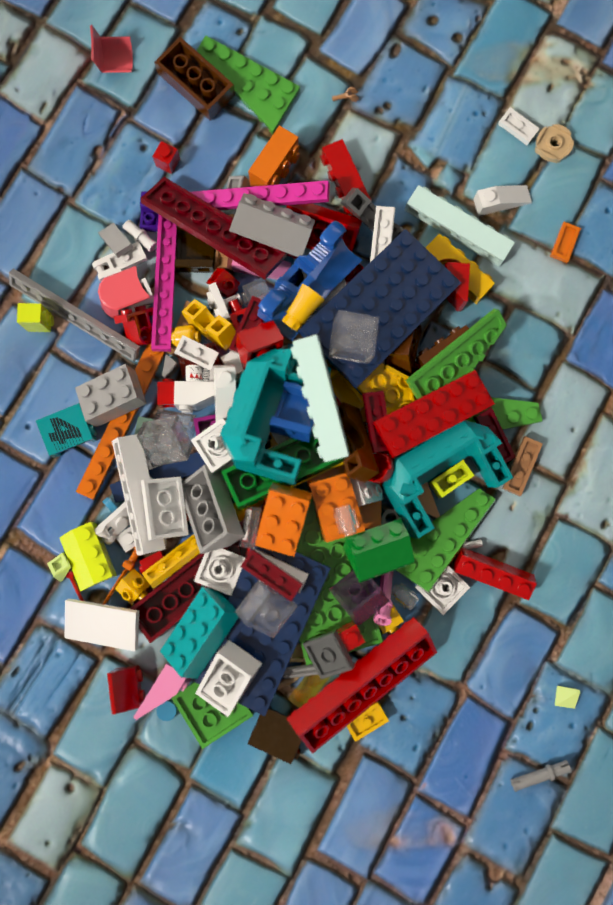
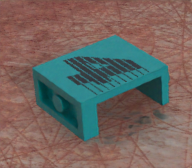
M80 403L36 420L50 457H59L62 451L87 441H97L95 437L97 435L96 428L85 422Z

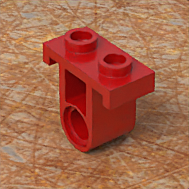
M146 305L134 307L135 311H132V308L120 311V315L113 316L115 324L123 323L127 339L139 346L151 343L152 327L149 316L153 315V307L146 308Z

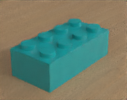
M202 587L160 652L181 678L198 679L241 614L220 591Z

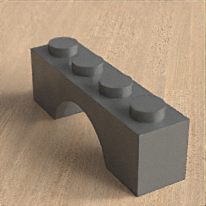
M352 188L341 201V204L370 230L374 231L375 205L358 188ZM394 223L392 241L404 230L396 223Z

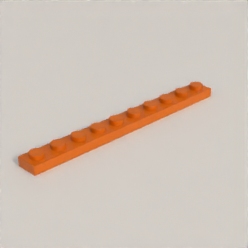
M151 343L146 346L135 368L144 397L166 353L152 351ZM139 408L109 422L76 490L77 493L95 500L115 459L112 441L118 437L126 436Z

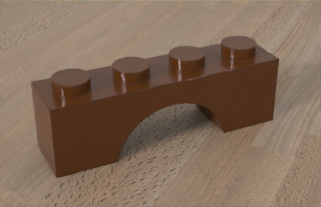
M342 402L338 406V410L351 451V455L343 460L346 473L349 478L366 483L379 473L360 409Z

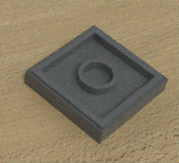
M337 630L309 639L303 643L321 679L352 670L355 667Z

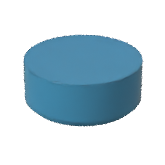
M109 497L102 501L112 513L118 508Z
M167 700L157 707V716L163 721H170L177 714V706L173 701Z

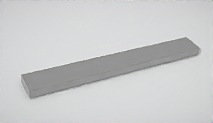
M12 269L9 272L10 286L34 301L41 303L47 309L134 362L137 360L140 350L139 345L17 270Z

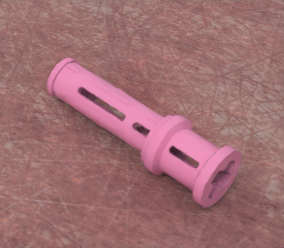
M394 571L381 575L379 598L375 602L377 611L374 616V622L378 625L385 626L392 622L390 611L393 608L391 592Z

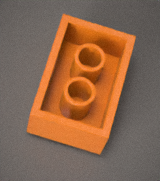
M278 126L248 170L250 187L279 185L281 179L287 177L290 170L289 167L292 163L295 164L300 156L298 136L282 126Z
M347 473L307 484L309 491L312 493L311 498L324 542L327 543L365 531L352 483Z
M273 482L268 493L255 546L294 557L312 493Z

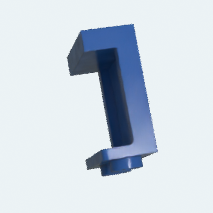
M284 382L283 393L276 413L270 420V432L309 442L313 432L312 427L315 424L313 418L310 419L307 412V407L310 406L308 398L305 399L303 396V386L296 382Z

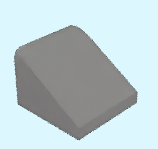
M229 176L226 189L250 187V180L245 176Z
M166 354L162 376L164 379H170L179 369V365Z

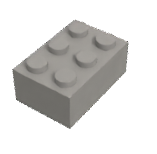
M123 364L75 387L85 422L95 427H99L147 404L136 371L127 364Z

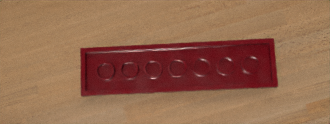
M163 177L141 197V204L264 280L287 257L286 252L230 232V226L233 221L232 217L166 177Z

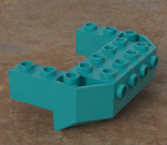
M273 349L247 362L245 370L242 371L239 387L235 390L232 406L229 407L227 420L221 429L220 436L237 469L295 486L301 469V460L266 450L265 446L270 434V420L276 413L283 393L284 382H296L301 386H304L303 379L298 377L296 367L299 364L297 358L294 359L291 349ZM327 367L329 375L331 376V368Z
M465 420L410 450L391 458L394 463V471L392 477L388 481L383 482L382 488L399 518H401L410 537L420 538L434 529L432 522L417 497L424 492L421 485L466 457H472L489 488H498L513 478L497 448L502 442L487 426Z

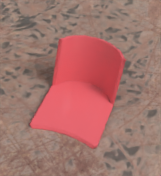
M91 24V60L102 73L132 72L133 55L130 37H101Z
M136 266L105 277L99 284L98 293L101 307L105 314L114 319L113 316L119 315L118 310L150 298L140 284Z

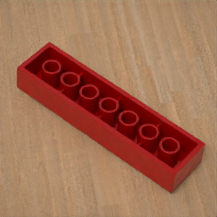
M413 617L405 622L396 632L390 634L381 644L375 646L367 655L357 660L352 670L341 673L337 679L327 684L322 691L311 697L307 703L293 711L286 718L312 754L438 653L428 631Z

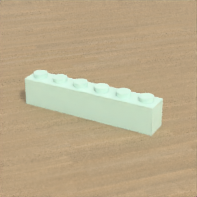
M418 185L406 204L405 211L499 267L515 243L509 236L500 234L492 226L481 223L477 217L466 214L462 208L451 205L445 198L434 195L426 187Z
M314 335L293 341L294 346L291 347L294 359L297 358L299 366L296 367L299 379H303L302 393L305 399L308 398L310 405L307 407L309 418H313L315 424L312 430L315 439L318 438L320 446L317 447L319 457L323 458L324 462L347 457L350 455L320 337Z

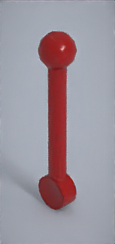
M69 571L66 577L70 579L79 600L84 601L74 580L73 571Z

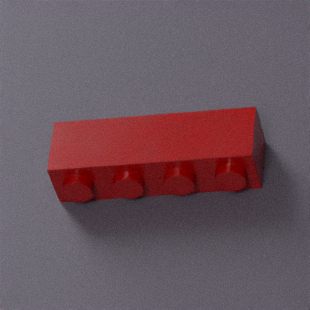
M343 139L322 147L320 159L323 166H327L329 170L328 177L330 181L336 185L335 191L338 198L343 200L352 188H358L370 199ZM343 206L346 215L349 214L350 216L356 217L347 208Z
M464 547L460 549L454 562L456 573L526 600L530 599L537 584L534 574Z

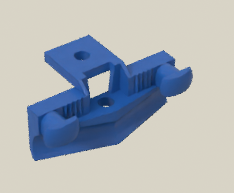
M333 221L320 236L321 241L307 256L299 255L294 264L282 277L280 276L274 288L267 293L258 305L257 316L266 323L273 320L281 334L290 341L294 340L298 332L282 322V319L287 314L286 311L297 296L301 285L308 286L326 299L363 260L353 254L345 245L342 237L346 232V228L338 221ZM303 270L308 276L297 287L295 284L300 279Z

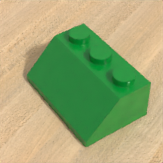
M401 518L345 538L343 549L359 583L415 562L410 536Z

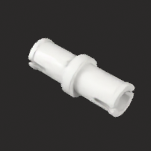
M127 220L124 223L123 229L134 237L135 242L139 241L149 252H153L157 248V242L148 236L144 229H140L132 220Z

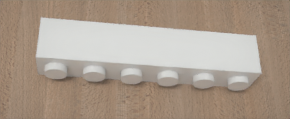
M140 434L118 437L112 441L137 556L166 549V538L148 539L141 481L152 479V477L149 476L148 471L149 461L145 458L144 440L141 439Z

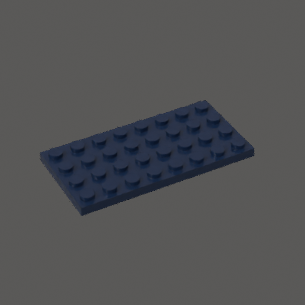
M405 229L299 329L298 333L303 338L318 335L325 359L357 388L461 282Z
M255 538L251 549L256 548L308 573V578L301 593H297L293 601H289L242 568L232 596L228 599L241 615L198 679H193V682L201 684L217 652L230 640L262 663L256 676L238 703L265 716L331 567L299 552H295L293 557L255 546Z

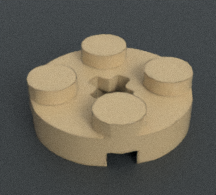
M553 124L547 128L544 127L536 138L535 152L546 161L553 163L561 162L573 149L574 141H572L571 132L560 124ZM556 140L559 146H552L550 141Z

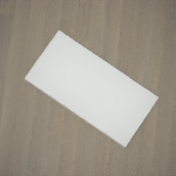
M75 599L65 600V638L131 651L138 649V610Z

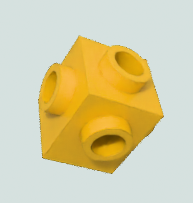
M133 569L121 579L115 589L121 594L123 599L132 605L135 601H140L148 595L147 589L150 587V584L145 577Z

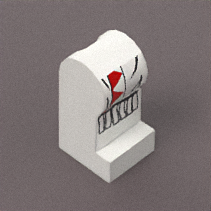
M200 365L186 366V381L214 382V366H212L211 370Z

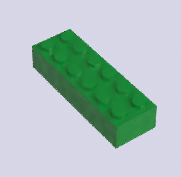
M313 432L309 442L291 438L267 449L301 460V469L296 484L342 463L347 458L343 457L324 462V459L319 457L317 447L320 446L318 438L315 439ZM235 465L221 471L237 508L240 510L267 498L273 482L293 486L237 469Z

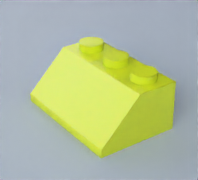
M95 522L86 523L59 537L80 591L117 576L102 537L95 533V528L97 527Z

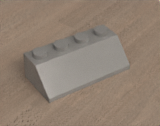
M244 193L238 204L229 231L299 257L305 251L315 220L307 215L293 212L289 208H283L275 205L273 202L264 201L252 194Z
M203 465L182 482L185 508L201 554L231 546L244 537L221 469L211 473L208 466Z

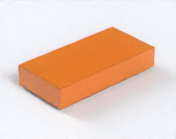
M563 222L550 257L568 263L581 228Z

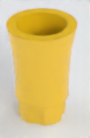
M302 284L297 296L286 311L287 314L282 319V322L298 332L302 324L304 325L309 317L325 299L308 286Z

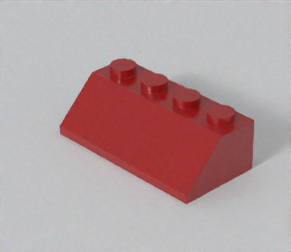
M313 203L287 205L286 208L291 209L293 212L307 215L315 220L306 248L314 249L321 241L320 236L333 221H338L346 228L342 239L348 249L353 252L362 224L358 218Z

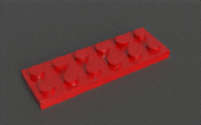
M474 370L376 420L373 424L391 457L394 458L486 410L495 403L478 373Z

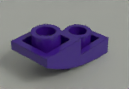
M141 191V197L148 191ZM140 199V229L158 232L159 214L141 204Z

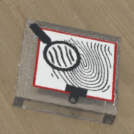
M245 508L242 525L244 537L240 539L239 547L255 548L261 513L260 508Z

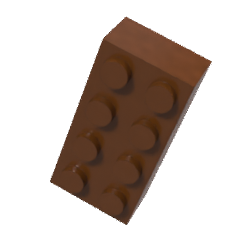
M181 37L155 61L157 73L210 121L235 97L234 84Z

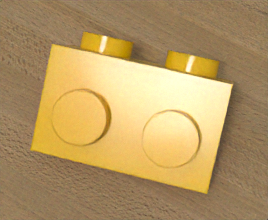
M377 701L346 727L356 742L389 722V719Z

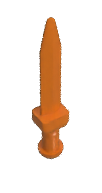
M135 547L129 559L125 560L121 565L124 567V570L103 602L104 605L108 602L116 590V586L127 571L134 569V564L139 557Z

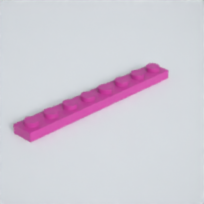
M327 180L195 191L191 193L218 210L237 209L244 193L252 194L264 201L273 202L277 206L329 202L330 183Z
M158 215L151 350L171 352L177 228L174 223L161 215Z

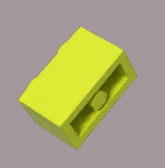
M18 303L17 323L28 332H51V326L54 325V317L41 303Z
M462 460L428 484L438 499L472 478L474 474L465 461Z

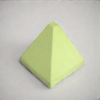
M64 552L47 563L53 577L59 582L64 580L71 568Z
M557 686L555 706L575 709L580 690Z

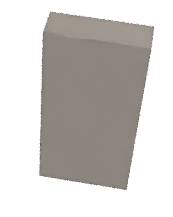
M114 223L98 232L99 236L117 258L133 249L130 241Z

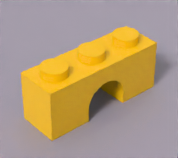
M196 299L181 311L188 324L193 325L206 338L225 351L230 347L236 331L229 321L220 315L215 318L208 308Z

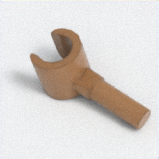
M349 87L346 93L332 96V100L349 98L352 102H356L359 97L355 93H358V91L353 87Z

